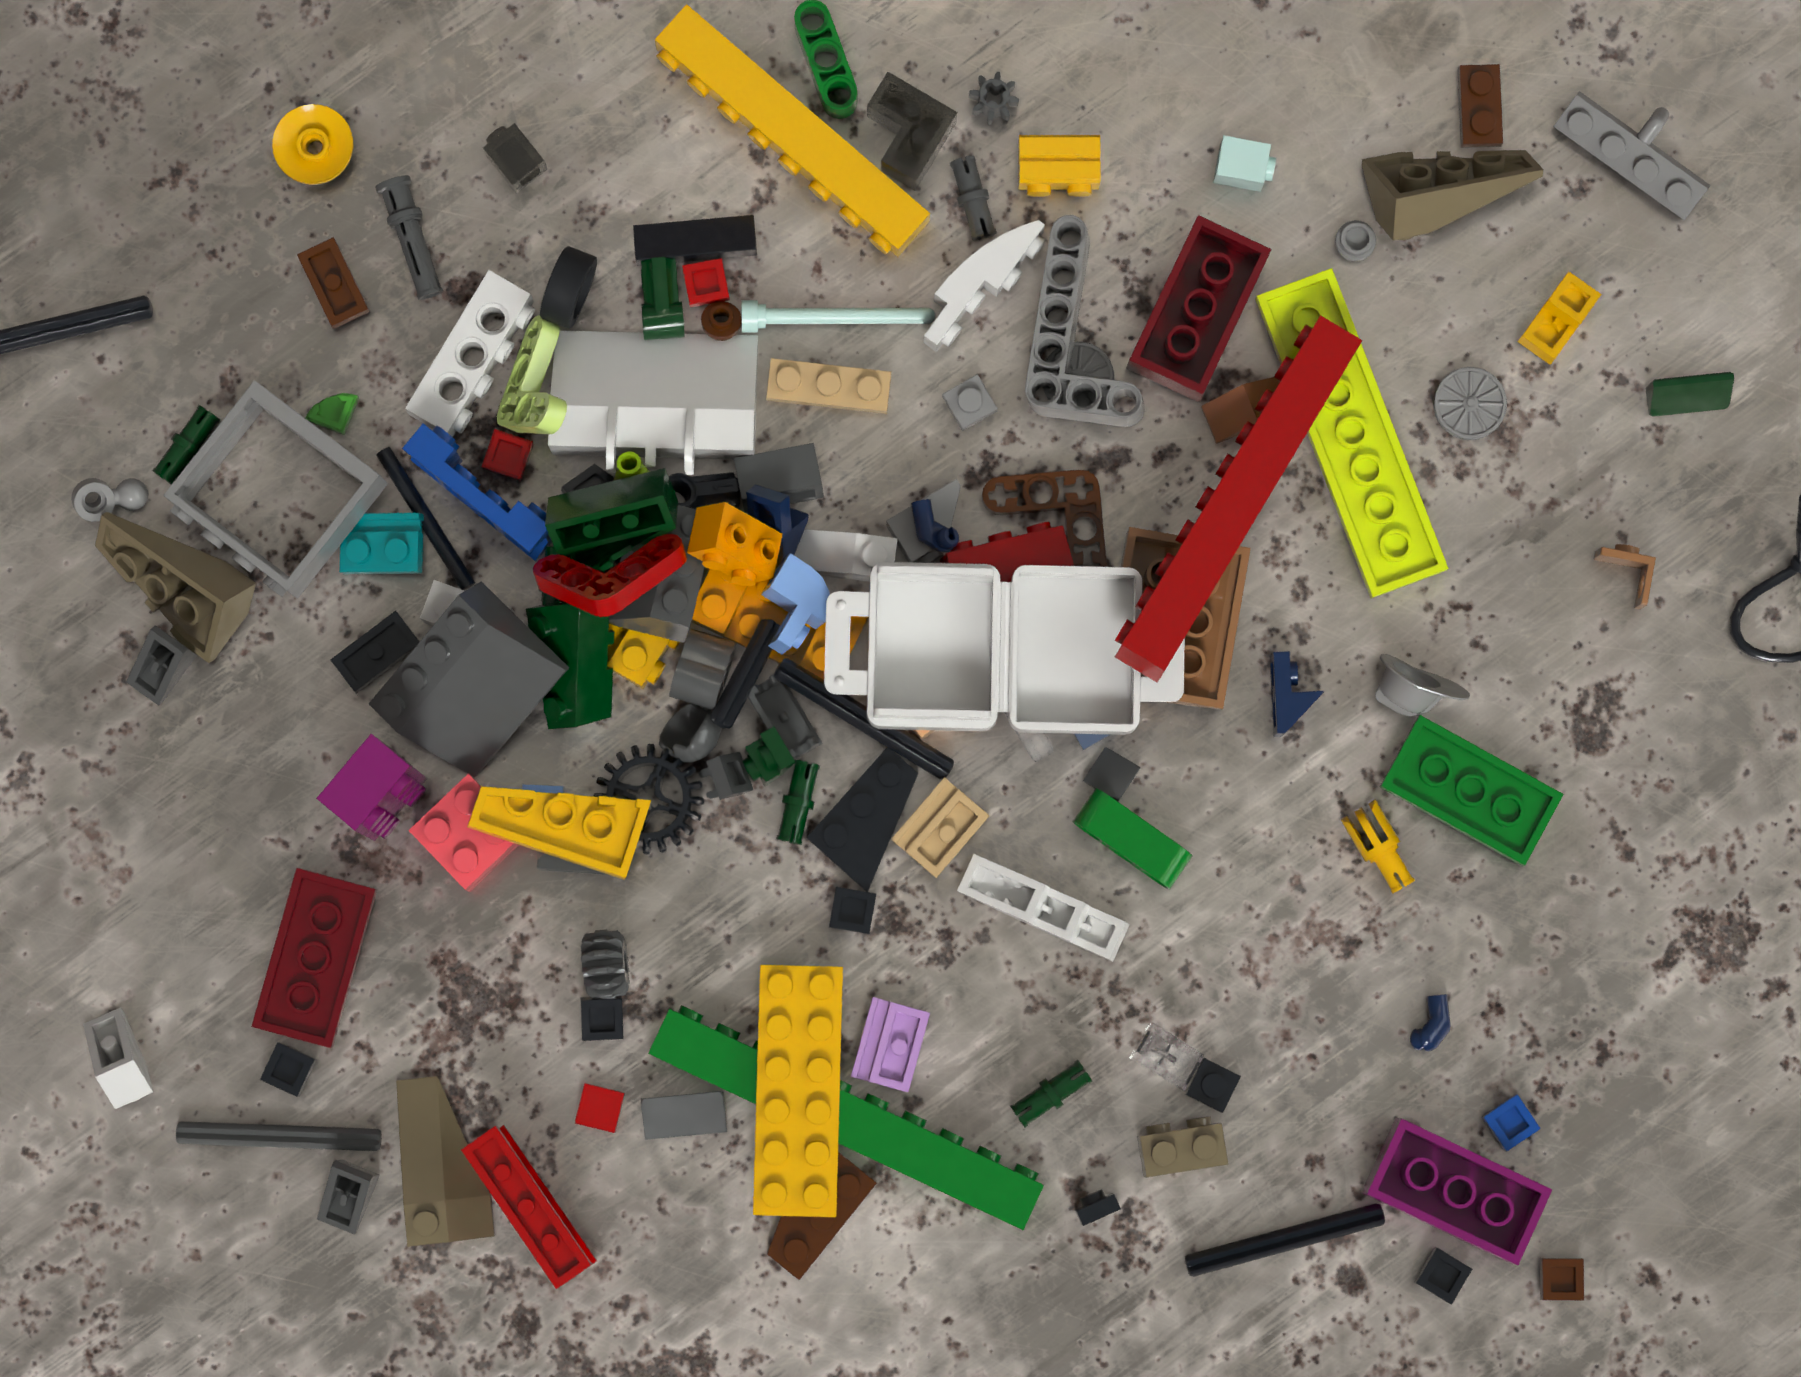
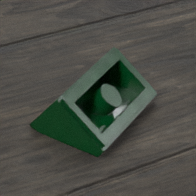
M1722 372L1654 379L1645 388L1648 413L1650 416L1655 417L1726 409L1731 401L1734 373Z

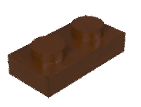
M1500 64L1460 65L1458 67L1461 148L1501 147L1503 144Z
M334 237L297 254L333 329L370 312Z

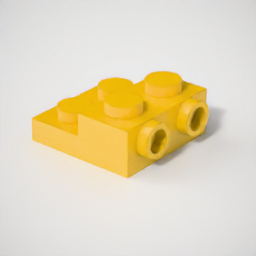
M609 624V630L615 632L614 644L608 645L607 667L613 668V672L644 689L648 682L653 685L657 682L666 666L661 661L669 647L675 650L680 642Z

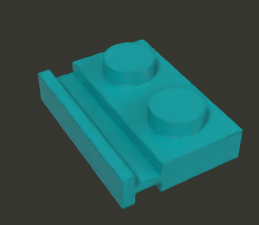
M365 513L340 544L339 572L343 574L422 573V521H424V515L421 513Z

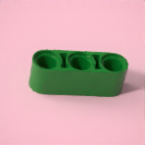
M806 0L797 7L794 15L795 31L824 111L832 118H847L856 110L858 103L855 80L827 6L818 0ZM808 15H817L822 18L823 24L818 29L809 30L802 25V21ZM822 52H830L836 56L837 61L830 67H822L816 63L815 58ZM835 89H843L851 97L848 102L838 105L831 102L828 96Z
M1095 788L1072 821L1092 838L1169 890L1193 857L1185 848L1097 788Z

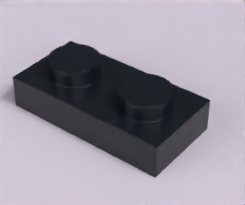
M395 610L330 660L357 694L410 654L420 641Z

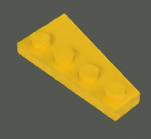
M481 786L467 828L625 880L651 800L582 796L570 793H545L533 790Z

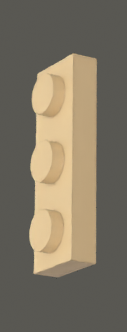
M771 358L766 400L887 414L891 372Z

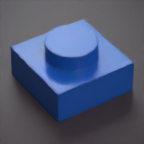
M1518 1094L1513 1095L1481 1117L1505 1152L1541 1129Z

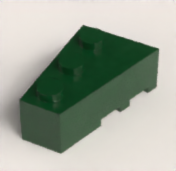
M666 468L548 497L545 526L557 554L564 555L593 569H601L604 572L614 566L615 560L628 552H636L652 539L676 529L678 499Z
M561 600L526 608L528 628L569 667L543 698V708L548 729L573 728L611 718L613 668L607 667L608 645L614 644L615 631L609 630V616H594Z

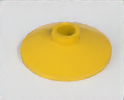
M318 104L303 105L288 112L278 123L272 139L273 154L281 170L297 182L312 185L326 183L339 176L349 164L354 147L353 135L346 120L335 110ZM314 141L322 144V149L317 154L308 152L309 144Z

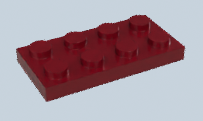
M296 868L251 1027L333 1048L377 889Z

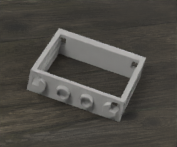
M254 380L163 496L174 504L170 512L188 526L193 520L202 525L205 529L200 535L220 549L225 543L236 551L232 559L251 573L256 567L266 574L267 577L263 583L282 597L288 591L298 599L388 483L380 474ZM263 410L362 484L290 576L286 575L191 502Z

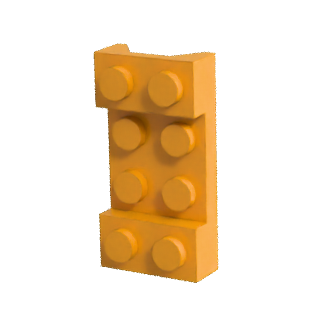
M710 569L698 592L691 622L746 648L762 619H771L781 625L788 612L761 595L769 580L756 582L754 586H742L732 582L731 576L721 571ZM851 616L850 654L869 617ZM826 622L816 630L805 624L810 628V631L798 649L792 646L782 655L772 650L768 658L777 663H780L785 658H789L824 680Z

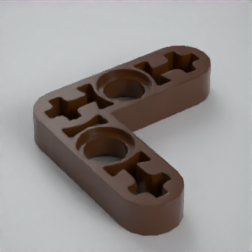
M1069 470L1000 476L992 478L986 483L982 492V502L988 512L994 515H1013L1064 510L1066 537L1074 566H1082L1084 562L1083 551L1075 554L1074 547L1089 548L1098 545L1099 552L1093 550L1090 552L1091 563L1094 566L1107 567L1100 486L1098 479L1093 473L1087 470ZM1063 479V488L1075 486L1076 479H1083L1085 485L1092 487V491H1088L1083 500L1078 499L1077 493H1064L1063 497L1066 502H1057L1059 488L1056 480ZM1035 482H1045L1051 487L1052 497L1046 503H1036L1030 498L1029 488ZM1015 483L1024 484L1022 498L1025 505L1017 506L1018 497L1006 499L1005 506L1002 507L997 506L996 500H989L988 494H993L996 486H1003L1004 492L1011 493L1017 492ZM1088 518L1093 521L1096 526L1094 537L1089 540H1081L1075 536L1073 525L1078 519Z

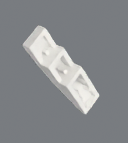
M973 854L957 890L959 893L1112 962L1130 925L1080 900L1056 891L1041 882L976 854Z

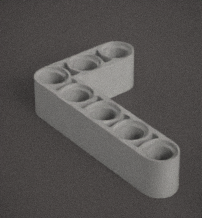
M1064 215L1053 223L1050 232L1025 393L1032 410L1042 416L1131 427L1143 418L1145 412L1144 401L1139 388L1129 382L1069 374L1090 239L1087 228L1079 217ZM1068 231H1076L1081 234L1080 239L1073 245H1065L1060 242V239ZM1068 269L1075 273L1073 279L1066 284H1059L1054 281L1055 275L1061 270ZM1056 308L1068 311L1067 318L1060 323H1052L1047 319L1049 313ZM1050 347H1056L1062 351L1061 357L1054 362H1045L1041 359L1042 353ZM1043 386H1050L1056 390L1054 397L1047 402L1035 399L1036 391ZM1089 391L1096 395L1095 401L1090 406L1080 407L1074 403L1078 394ZM1122 397H1131L1136 400V405L1129 412H1119L1114 408L1116 402Z

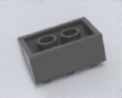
M678 505L676 529L667 533L678 535L682 539L687 556L686 563L623 610L609 616V624L685 643L705 568L701 560L687 553L696 509ZM630 551L627 554L623 555L620 559V562L625 560L634 552Z

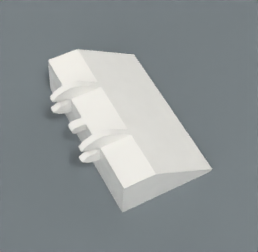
M560 331L554 349L550 394L566 401L567 412L559 430L554 434H548V446L552 455L606 456V470H608V473L616 472L617 456L628 451L635 452L639 457H645V467H656V457L684 458L685 475H694L695 458L734 459L754 455L758 335H735L725 341L715 340L707 334H685L683 338L644 340V335L641 332Z

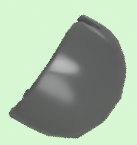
M688 703L667 722L660 734L659 746L663 750L668 748L670 756L680 758L684 763L695 762L708 756L717 746L722 728L711 721V714L713 712L711 709Z

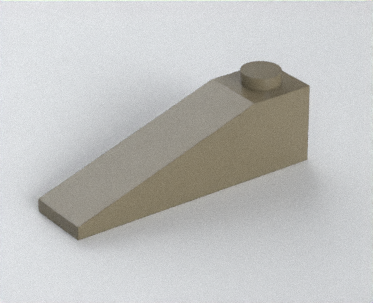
M1526 150L1477 151L1474 153L1473 158H1460L1451 156L1450 151H1437V156L1433 159H1413V152H1397L1362 159V169L1375 219L1393 241L1409 240L1414 236L1431 233L1543 177L1544 170Z
M109 512L101 515L95 547L126 582L134 581L148 597L145 604L153 613L157 610L161 611L173 625L170 632L181 644L206 662L214 661L248 615L256 582L222 559Z
M439 1077L396 1080L407 1247L495 1236L491 1194L461 1151L468 1144Z

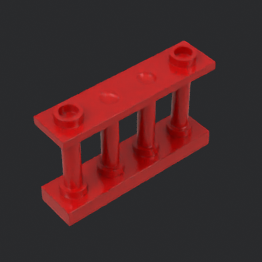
M497 1125L461 1149L556 1289L597 1262L595 1256L505 1125L500 1128Z

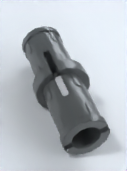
M966 156V161H963L961 157L952 161L950 166L953 169L960 193L957 199L959 207H964L972 234L971 238L973 241L981 240L982 235L985 238H989L995 235L997 231L994 228L986 201L990 198L987 189L982 187L975 163V156Z

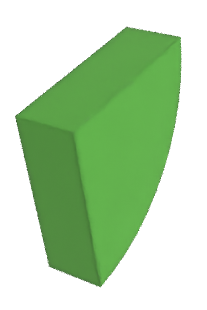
M340 393L327 397L315 404L305 419L313 424L345 435L359 397L349 393Z

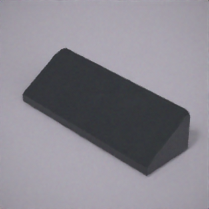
M754 215L633 225L637 266H641V261L658 257L676 259L677 263L757 255Z

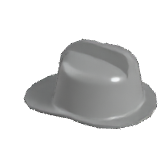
M1381 654L1380 656L1381 661L1386 665V669L1376 690L1375 697L1378 702L1399 714L1419 716L1429 712L1443 697L1457 700H1468L1470 697V693L1465 688L1449 679L1412 667L1391 655Z

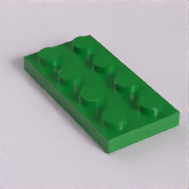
M1422 715L1417 717L1380 785V788L1521 866L1526 865L1564 795Z

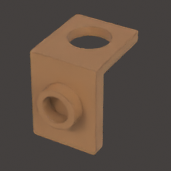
M1616 544L1615 549L1599 548L1595 551L1594 560L1641 569L1634 608L1642 609L1647 606L1656 557L1639 554L1640 548L1631 545Z

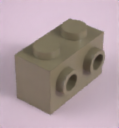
M1211 1116L1186 1120L1187 1128L1171 1130L1170 1123L1146 1126L1147 1134L1137 1136L1143 1177L1147 1178L1229 1165L1222 1123L1212 1124Z

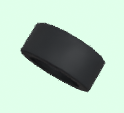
M570 246L563 249L553 268L540 308V317L568 329L573 327L582 311L597 267L596 256Z

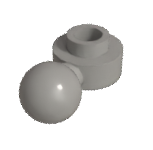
M88 478L76 485L72 492L71 500L74 509L81 518L96 522L101 520L102 514L106 512L111 513L115 505H120L123 509L129 511L142 508L147 502L148 490L145 484L138 479L129 478L123 480L116 489H110L104 481L97 478ZM89 493H98V499L94 503L85 502V498Z

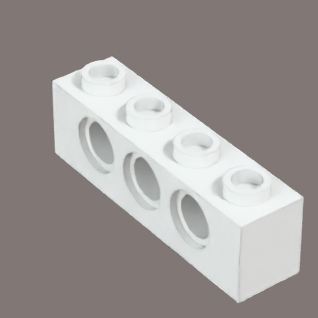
M488 270L405 409L408 414L432 429L438 425L452 437L456 431L462 433L473 415V412L469 411L474 400L476 397L482 399L492 385L494 378L490 374L497 362L503 364L512 352L514 343L511 342V339L518 327L524 330L533 317L535 308L531 307L534 302L531 294ZM498 313L505 317L504 325L497 331H488L483 326L484 320L490 314ZM479 348L484 351L483 360L478 365L468 366L463 363L464 353L468 349ZM457 382L463 385L461 396L453 401L445 400L442 397L443 388L448 383Z

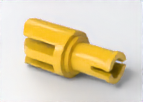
M1375 799L1369 803V806L1388 837L1386 841H1382L1362 807L1354 812L1374 848L1370 850L1367 848L1348 816L1342 818L1341 822L1364 861L1369 860L1370 863H1376L1393 894L1403 888L1395 876V872L1405 887L1414 882L1415 879L1411 876L1396 851L1399 848L1397 843L1401 841Z

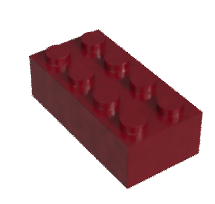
M1198 215L1135 346L1126 369L1194 401L1200 402L1272 249Z

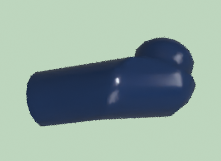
M930 499L911 503L916 535L920 542L937 552H949L958 545L959 534L957 530L953 527L947 528L934 521Z
M1447 994L1427 996L1429 1020L1422 1029H1414L1411 1032L1410 1042L1414 1049L1432 1051L1439 1046L1450 1032L1451 1023Z

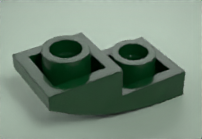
M775 726L761 733L758 740L745 747L744 752L747 758L742 760L753 781L761 779L764 786L775 781L795 763Z

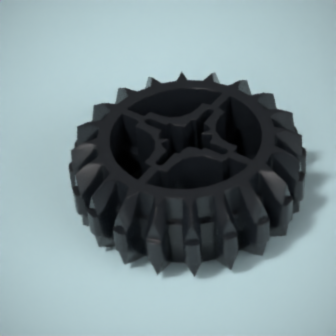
M648 744L647 756L641 757L638 746L634 745L631 747L634 759L627 761L622 752L616 754L618 761L622 764L618 770L610 763L605 764V770L613 776L610 781L603 777H598L596 783L601 787L607 788V792L595 793L593 796L616 797V794L627 799L636 800L638 797L629 792L640 795L642 791L647 793L646 789H652L654 786L655 796L662 803L669 806L666 807L658 804L654 808L651 805L652 809L647 812L638 841L643 842L642 850L645 855L651 853V842H657L659 851L665 853L667 852V846L664 839L670 837L672 842L678 847L682 842L676 832L682 829L689 836L694 833L691 826L685 822L688 818L694 821L701 820V814L692 811L691 806L704 805L705 800L703 797L692 796L691 792L703 788L701 781L688 783L687 779L696 773V769L694 766H690L681 771L679 768L684 762L680 758H675L673 762L668 761L670 757L668 748L662 750L660 757H655V745ZM654 766L648 780L642 785L634 786L621 782L625 776L635 769ZM666 770L672 773L681 785L683 792L682 804L673 802V800L666 798L662 793L663 778ZM663 812L677 816L668 827L660 831L644 833L645 826L648 825L650 818L654 814Z

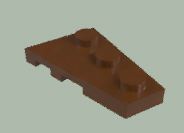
M838 1152L836 1217L781 1216L767 1255L800 1280L877 1182Z

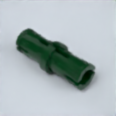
M198 405L197 410L180 434L175 433L172 436L173 444L152 471L172 485L193 456L200 450L199 448L216 424L220 422V419L201 405Z
M795 760L788 795H783L782 799L785 808L776 839L802 845L808 811L814 808L815 802L811 801L820 765Z
M1078 1059L1048 1081L1045 1078L1040 1081L1039 1088L1015 1104L1010 1105L1016 1116L1027 1108H1032L1019 1117V1121L1024 1128L1052 1107L1060 1108L1064 1105L1062 1102L1064 1099L1088 1083L1093 1082L1087 1072L1071 1080L1072 1077L1084 1070Z

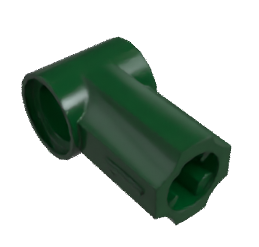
M658 257L641 261V280L644 294V304H641L644 340L685 337L682 301L679 302L676 259Z

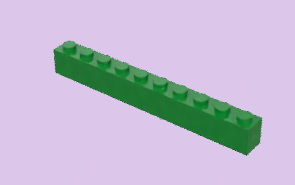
M681 1005L678 1012L669 1009L648 1054L756 1104L758 1041L755 1040L753 1047L737 1041L741 1034L740 1032L721 1023H718L715 1030L700 1023L704 1015ZM840 1080L839 1144L1024 1230L1044 1187L1043 1184L1036 1181L1039 1173L1018 1163L1014 1170H1011L999 1164L1001 1155L982 1146H979L975 1153L961 1146L965 1138L944 1128L941 1129L939 1135L926 1130L924 1127L927 1120L908 1111H904L902 1117L886 1111L890 1103L867 1093L864 1100L849 1093L852 1085Z

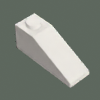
M804 530L794 556L810 565L820 575L870 582V572L874 565L879 562H895L898 538L861 533Z

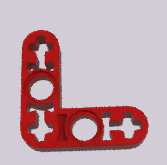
M665 534L652 539L606 573L559 554L549 555L538 560L532 569L538 588L542 592L594 616L607 617L620 612L686 563L687 556L682 539L678 535Z

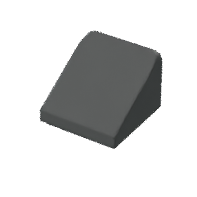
M1105 747L1083 781L1094 789L1097 788L1116 801H1119L1141 767Z

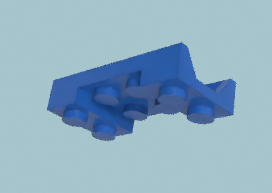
M423 423L402 448L411 456L410 460L536 562L545 552V547H549L552 543L545 526L546 512L533 502L526 507L519 500L511 509L508 507L509 504L491 489L486 494L478 489L481 484L476 481L477 478L460 465L463 461L457 453L459 445L455 443L456 440L438 425L431 430Z

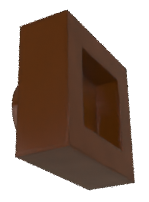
M1540 1258V1300L1584 1301V1259Z

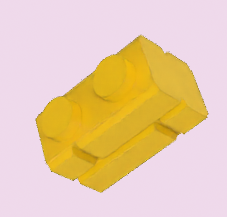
M1019 135L1018 190H1027V195L1033 197L1051 195V190H1067V195L1084 197L1091 195L1092 190H1099L1101 181L1100 135Z

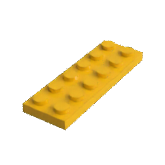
M760 965L753 1215L836 1217L843 967Z

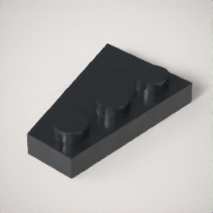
M888 747L807 836V839L866 892L869 891L919 774Z

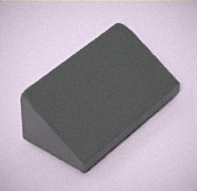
M724 1091L641 1098L645 1140L727 1132Z

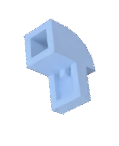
M790 553L780 562L775 570L774 578L769 580L761 594L788 612L768 645L781 655L792 646L796 649L800 647L810 631V628L805 624L816 630L826 622V600L830 595L823 577L810 565Z

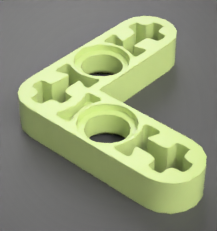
M540 315L535 316L527 327L497 413V423L518 433L554 434L561 427L567 412L565 400L546 392H540L560 332L559 325L542 319Z

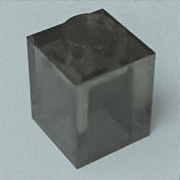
M515 123L509 128L501 126L487 137L486 142L488 144L483 147L485 155L515 193H518L547 170L545 160Z

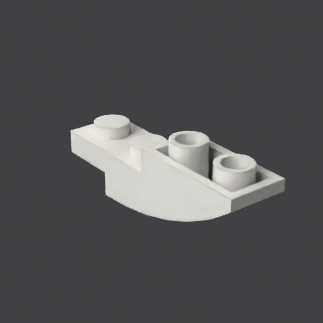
M1037 220L1019 226L995 238L967 258L935 292L934 302L944 309L924 335L923 343L935 352L939 350L942 344L949 347L962 329L957 323L966 311L972 315L984 300L986 295L981 292L983 288L996 297L1003 288L1009 292L1023 273L1018 267L1025 257L1028 256L1033 259L1044 245L1046 239L1042 237V234L1044 233L1045 224Z

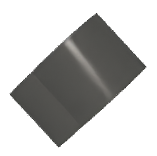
M691 629L676 667L669 697L714 710L727 681L736 649V642Z

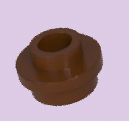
M726 301L711 303L704 309L701 316V325L704 332L718 341H725L735 336L742 324L739 309ZM717 316H727L729 318L723 323L714 320Z

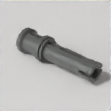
M409 175L397 176L379 183L375 188L377 193L382 194L389 214L386 219L388 226L391 229H396L418 294V300H425L443 293V289L440 286L419 221L422 219L421 208L415 206L409 188L412 182Z

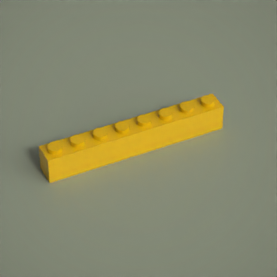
M686 4L655 38L656 50L659 51L656 57L663 65L673 72L678 68L689 77L686 82L698 95L705 98L709 94L719 103L717 110L733 124L739 120L750 130L747 133L748 137L763 150L768 146L780 156L777 161L785 170L793 176H796L798 172L811 182L808 188L812 193L824 202L831 199L841 208L838 212L839 215L852 227L857 228L861 225L871 234L868 238L869 241L882 253L887 254L891 251L899 257L930 222V213L690 6Z

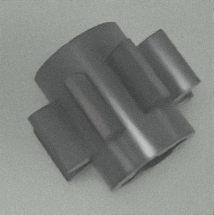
M996 72L994 79L989 80L980 75L978 77V83L981 87L980 91H969V98L978 101V104L973 108L972 114L975 116L982 112L987 116L989 125L992 124L994 118L999 116L1008 121L1010 118L1008 106L1016 107L1019 103V98L1009 96L1010 92L1015 88V82L1010 81L1006 84L1000 80V72ZM991 92L994 96L1001 94L1000 104H997L994 100L987 103V93Z

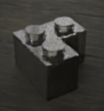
M890 72L886 73L869 101L867 117L897 134L881 160V171L916 191L955 127L958 112Z

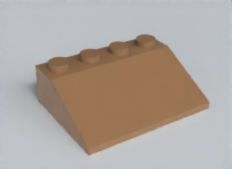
M1129 527L1126 533L1121 567L1134 568L1140 573L1142 577V594L1147 586L1154 590L1162 578L1155 574L1168 552L1175 556L1182 545L1175 541L1178 535ZM1239 546L1185 636L1184 693L1178 701L1165 703L1223 710L1251 548Z

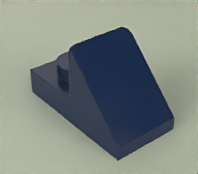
M755 484L746 492L748 515L783 534L776 564L777 569L780 562L790 553L795 555L807 525L809 514L790 508L789 495Z
M1290 651L1273 652L1269 656L1273 737H1282L1324 693V691L1292 692L1291 686L1298 685L1297 661H1290Z

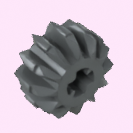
M608 929L595 930L594 933L585 934L581 944V961L587 994L593 999H615L617 996L626 995L630 983V970L624 936L618 930L608 931Z

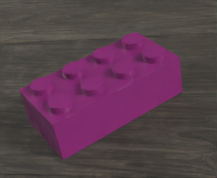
M370 734L316 799L354 831L375 841L379 836L385 839L400 822L396 815L406 804L409 807L416 804L426 791L423 783L428 778L373 734Z
M1395 1118L1361 1193L1510 1264L1519 1265L1552 1189L1402 1118Z

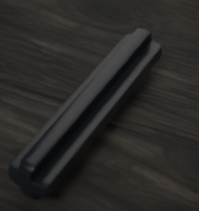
M762 619L757 626L711 714V721L723 729L733 727L773 650L768 645L780 627L775 621Z

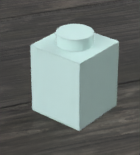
M1223 135L1213 183L1261 192L1264 181L1272 182L1276 158L1269 156L1271 144Z

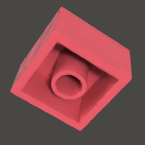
M469 773L408 831L466 891L471 892L519 845L467 828L481 787Z

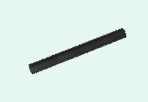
M387 447L378 452L376 456L412 513L424 515L422 529L459 588L465 591L475 584L474 579L392 449Z

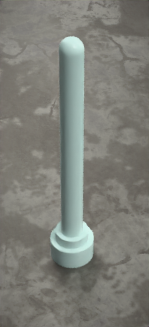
M741 300L742 333H758V328H766V324H929L934 321L935 312L931 308H766V304H758V300Z

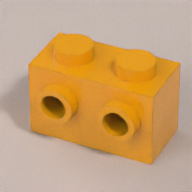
M722 502L696 508L687 553L701 560L704 567L721 571L731 576V581L738 585L754 586L756 582L774 578L783 534L734 506Z

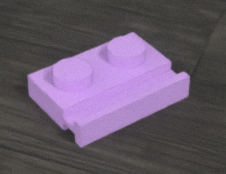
M873 997L851 1077L909 1092L930 1013Z

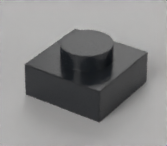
M836 887L829 928L869 935L876 893Z
M617 996L615 999L580 997L582 1041L623 1039L622 996Z
M277 1042L260 1080L296 1097H300L317 1059Z
M1203 1058L1185 1095L1223 1113L1241 1076Z
M1101 1189L1081 1198L1082 1207L1075 1209L1081 1225L1085 1226L1121 1208L1115 1194L1111 1193L1105 1196Z
M1435 1247L1414 1283L1452 1305L1473 1269Z

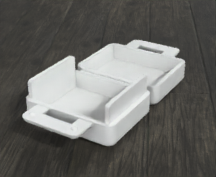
M879 562L871 569L869 592L836 591L831 593L826 600L824 685L827 691L836 695H867V720L877 729L987 731L995 725L998 712H1008L1009 724L1018 732L1126 735L1132 733L1139 725L1140 702H1176L1182 697L1184 693L1185 638L1158 683L1148 677H1141L1140 672L1115 658L1121 644L1114 640L1126 620L1128 619L1135 623L1142 612L1135 607L1142 596V577L1136 569L1130 567L1023 565L1014 571L1011 582H1000L999 571L989 564ZM851 616L869 617L868 670H849Z

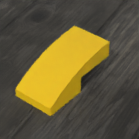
M1568 271L1517 342L1551 365L1602 294Z

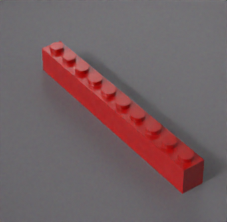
M1321 315L1313 328L1305 324L1293 344L1300 349L1294 360L1287 356L1285 357L1274 378L1280 381L1274 392L1266 389L1254 409L1261 413L1255 424L1249 421L1245 423L1235 440L1237 444L1241 445L1235 457L1227 453L1215 475L1222 478L1215 490L1207 486L1195 508L1202 511L1197 521L1194 523L1187 519L1175 541L1182 544L1175 556L1169 552L1166 554L1155 573L1162 577L1154 590L1147 586L1135 607L1142 612L1136 622L1133 623L1127 619L1114 640L1121 644L1115 658L1158 683L1363 340Z

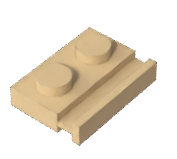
M944 777L891 840L932 876L937 878L989 818V815Z

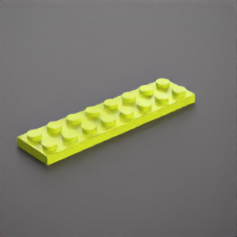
M1332 268L1262 293L1255 298L1280 365L1286 356L1294 360L1300 349L1293 344L1305 324L1313 328L1320 315L1359 338ZM1360 344L1307 432V435L1369 596L1372 599L1445 572L1449 568L1362 344Z

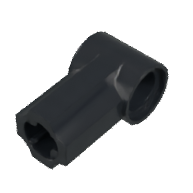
M734 472L693 477L684 473H675L669 476L674 491L680 493L686 501L678 503V505L696 509L697 507L726 502L737 509L740 506V488L738 478H736Z

